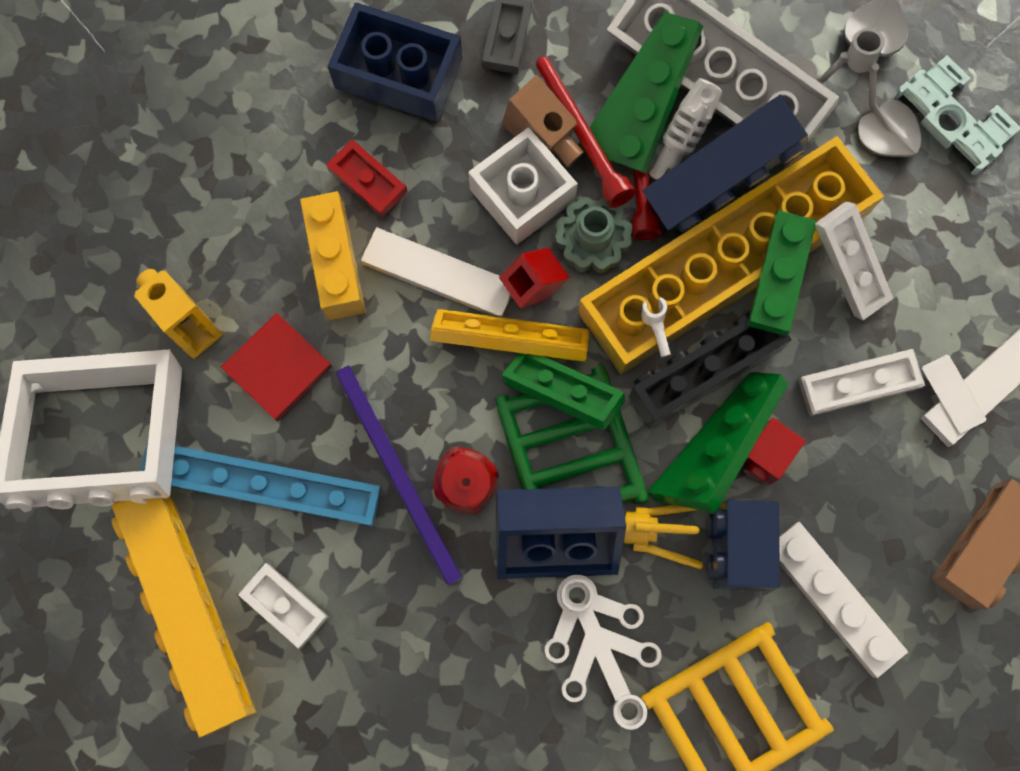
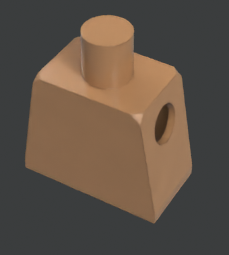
M538 75L533 77L509 99L502 125L516 137L529 127L548 150L555 154L568 168L583 155L584 151L571 138L577 126L576 119Z

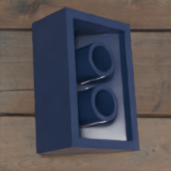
M593 486L588 488L554 487L550 489L523 490L515 488L496 490L497 579L569 577L571 575H618L626 532L620 487Z

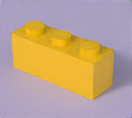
M335 191L300 199L322 311L329 321L366 313L346 209L339 192Z

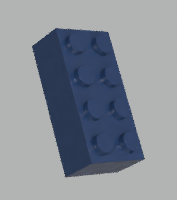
M780 94L647 186L642 192L668 231L685 233L704 221L702 216L713 208L718 212L737 200L735 193L747 185L753 190L771 178L769 170L781 162L784 167H787L805 155L804 147L808 145V134Z

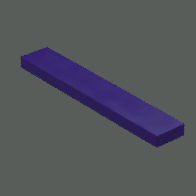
M349 365L336 371V376L445 583L450 586L463 580V577L354 372Z

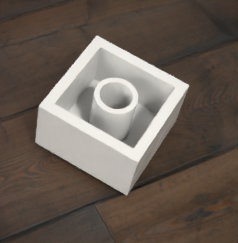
M529 127L468 172L471 192L516 245L566 209L568 204L576 200L578 183Z

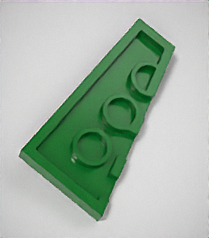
M667 12L663 13L589 127L609 161L647 174L704 27L700 22ZM579 142L578 146H579L584 152H586V151L584 150L583 146L581 145V143Z
M749 372L649 488L647 493L652 499L657 502L716 513L788 386L782 374Z

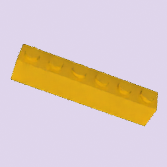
M171 492L169 498L147 499L146 503H135L128 500L119 501L111 505L115 517L112 518L113 528L117 536L121 540H125L129 554L126 555L128 568L133 576L139 577L143 592L140 593L142 605L149 615L153 614L158 628L154 632L157 645L163 653L167 652L173 667L169 669L171 682L176 691H182L187 707L184 708V716L189 728L193 732L197 731L200 738L255 714L256 710Z

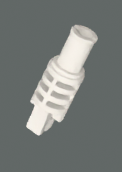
M699 78L683 99L678 111L673 116L672 122H670L667 131L663 135V143L665 145L652 169L649 171L653 178L659 179L678 166L685 155L689 156L690 153H693L696 144L701 139V135L706 130L707 124L712 119L722 93L718 86Z

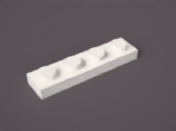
M796 522L779 536L780 566L872 678H879L908 653L906 648L800 522Z

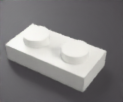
M268 563L263 565L238 594L298 649L303 648L329 617Z

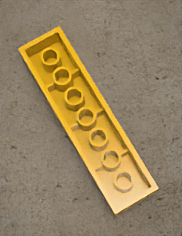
M836 136L581 298L578 314L622 375L659 351L652 326L645 324L642 320L641 312L644 301L647 303L648 311L653 314L660 313L658 308L659 297L666 301L667 311L663 324L667 343L670 344L757 287L774 215L777 210L814 219L818 222L847 201L856 204L863 219L874 210L884 198V195L839 137ZM816 226L809 253L823 245Z

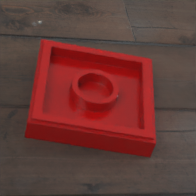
M275 313L221 366L277 422L333 367L278 313Z

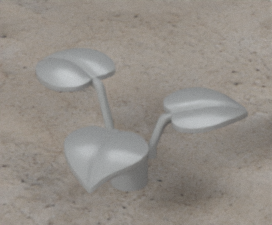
M872 0L856 10L848 18L844 28L845 39L850 44L848 52H842L839 59L819 77H817V66L811 59L799 54L783 56L821 84L825 83L844 63H847L849 68L856 73L868 71L870 73L869 108L872 112L865 114L858 123L857 134L861 144L868 151L879 156L913 157L917 155L921 145V132L912 110L898 100H888L880 107L876 103L877 72L879 70V65L876 62L879 56H889L900 51L908 38V25L901 10L899 0Z

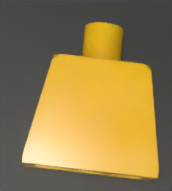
M147 269L138 276L136 284L139 286V289L135 291L134 297L162 331L191 358H197L223 336V333L165 270L157 273L154 269ZM189 316V318H188V320H187L186 322H184V323H182V324H179V323H181L185 318H187V317Z

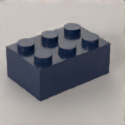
M355 2L327 67L335 89L438 122L463 60L461 36Z

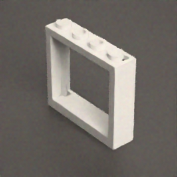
M170 349L13 361L0 432V502L5 508H19L23 512L31 511L32 507L48 506L54 509H69L73 507V504L86 503L104 507L113 505L114 501L131 500L135 503H146L147 499L169 498L182 367ZM154 384L145 471L22 480L36 393Z

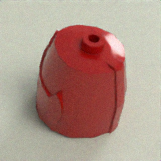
M452 447L444 455L436 468L433 486L437 500H440L445 507L461 514L477 515L482 513V510L491 502L497 489L499 475L495 465L483 454L469 448Z

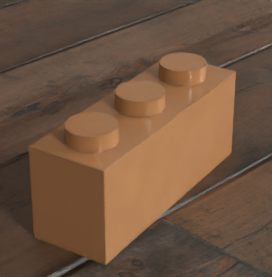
M1013 479L996 483L931 578L933 582L971 609H988L998 604L1006 592V588L1003 585L1011 574H1015L1020 570V484Z

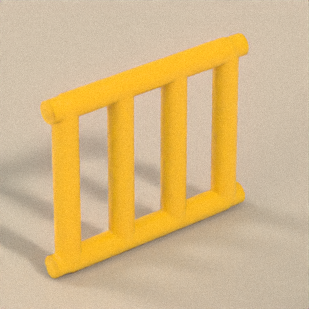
M766 622L752 629L640 697L648 710L653 708L688 771H707L667 701L686 688H689L736 771H771L834 731L833 726L826 718L821 720L774 642L772 636L775 635L771 623ZM757 646L760 648L807 727L785 740L737 659ZM724 667L771 747V750L751 762L702 680Z

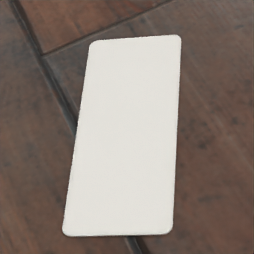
M945 355L922 367L923 372L959 433H963L986 421V417L949 355Z

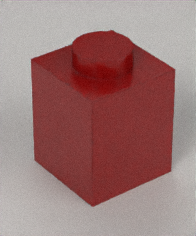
M549 247L521 254L500 275L499 279L521 309L547 301L570 277Z
M772 417L767 421L743 464L745 466L744 473L760 484H764L765 481L770 485L781 478L806 440Z

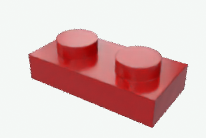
M353 139L326 164L330 173L381 218L408 192L407 186Z

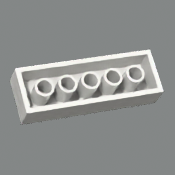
M627 0L607 28V31L616 41L637 55L664 12L700 22L704 27L680 87L689 92L699 78L718 86L722 93L714 112L734 126L781 94L808 134L809 142L839 101V96L703 0Z

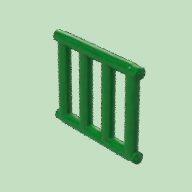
M604 365L596 366L591 369L592 374L587 375L612 386ZM526 394L510 399L508 395L495 397L497 412L521 489H538V487L621 462L628 485L620 487L622 503L634 500L636 504L645 503L649 500L620 410L609 424L616 447L533 472L526 450L594 430L597 427L576 418L521 435L514 413L545 403Z

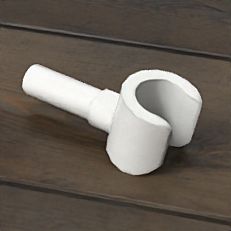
M659 297L658 308L660 313H650L647 309V303L644 301L641 316L645 324L652 326L660 355L665 357L671 355L663 324L667 303L662 297Z

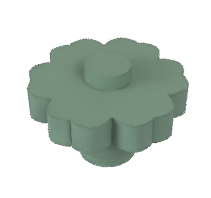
M582 197L577 202L568 204L566 217L559 218L556 222L555 246L564 250V262L581 273L586 272L592 267L597 273L602 274L607 272L609 268L617 267L621 261V253L627 252L632 243V224L622 220L623 208L621 206L610 208L604 198L594 203L591 198Z

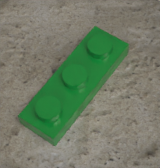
M777 210L774 215L747 326L784 336L790 333L817 220Z
M518 353L502 374L504 385L605 431L625 403L623 391L544 356Z

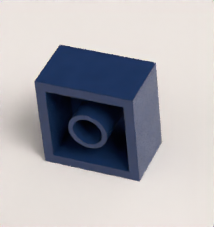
M727 499L720 504L716 513L708 514L707 537L713 539V555H708L707 578L713 580V589L764 591L780 588L779 501Z

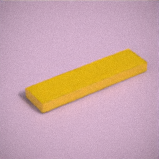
M437 309L431 327L430 341L586 362L590 330Z

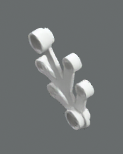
M571 575L560 583L557 590V601L563 611L553 639H550L545 645V655L553 663H561L567 659L569 655L567 642L578 618L585 636L570 677L566 678L562 683L561 691L563 696L570 702H579L585 697L587 692L585 683L594 657H596L615 699L612 708L615 721L625 729H637L644 724L647 718V707L641 698L630 693L611 649L635 658L640 665L648 668L659 664L662 656L661 650L654 643H640L600 627L593 611L617 618L620 624L627 629L638 628L644 620V614L642 609L635 604L623 605L598 595L596 586L589 578L583 575ZM573 588H580L584 592V600L579 604L573 603L569 598V593ZM629 608L634 609L638 613V620L633 625L626 623L623 618L624 612ZM555 642L561 643L565 649L564 655L558 659L551 657L549 654V647ZM648 646L652 647L656 653V657L651 663H646L641 658L642 650ZM571 681H577L581 684L582 691L577 697H570L566 692V686ZM626 703H633L636 707V714L631 719H626L621 714V709Z

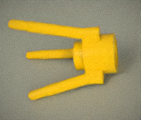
M667 505L653 508L636 507V512L626 511L624 543L633 544V551L647 552L697 569H702L704 566L701 561L648 544V542H657V533L698 534L699 528L697 526L658 523V518L653 517L696 511V509Z

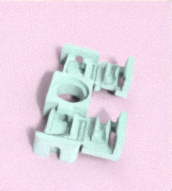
M947 55L928 72L926 70H919L914 74L909 82L906 81L900 87L896 94V99L898 100L904 95L925 116L920 124L945 149H948L953 144L976 167L970 174L977 175L1002 153V145L1020 131V126L998 105L989 111L988 116L990 118L984 123L981 120L977 122L952 97L953 93L951 90L955 86L962 89L971 78ZM943 114L953 115L958 120V128L953 131L944 130L939 125V116Z

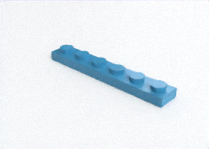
M148 440L139 471H145ZM175 446L171 487L374 527L382 491L381 486Z

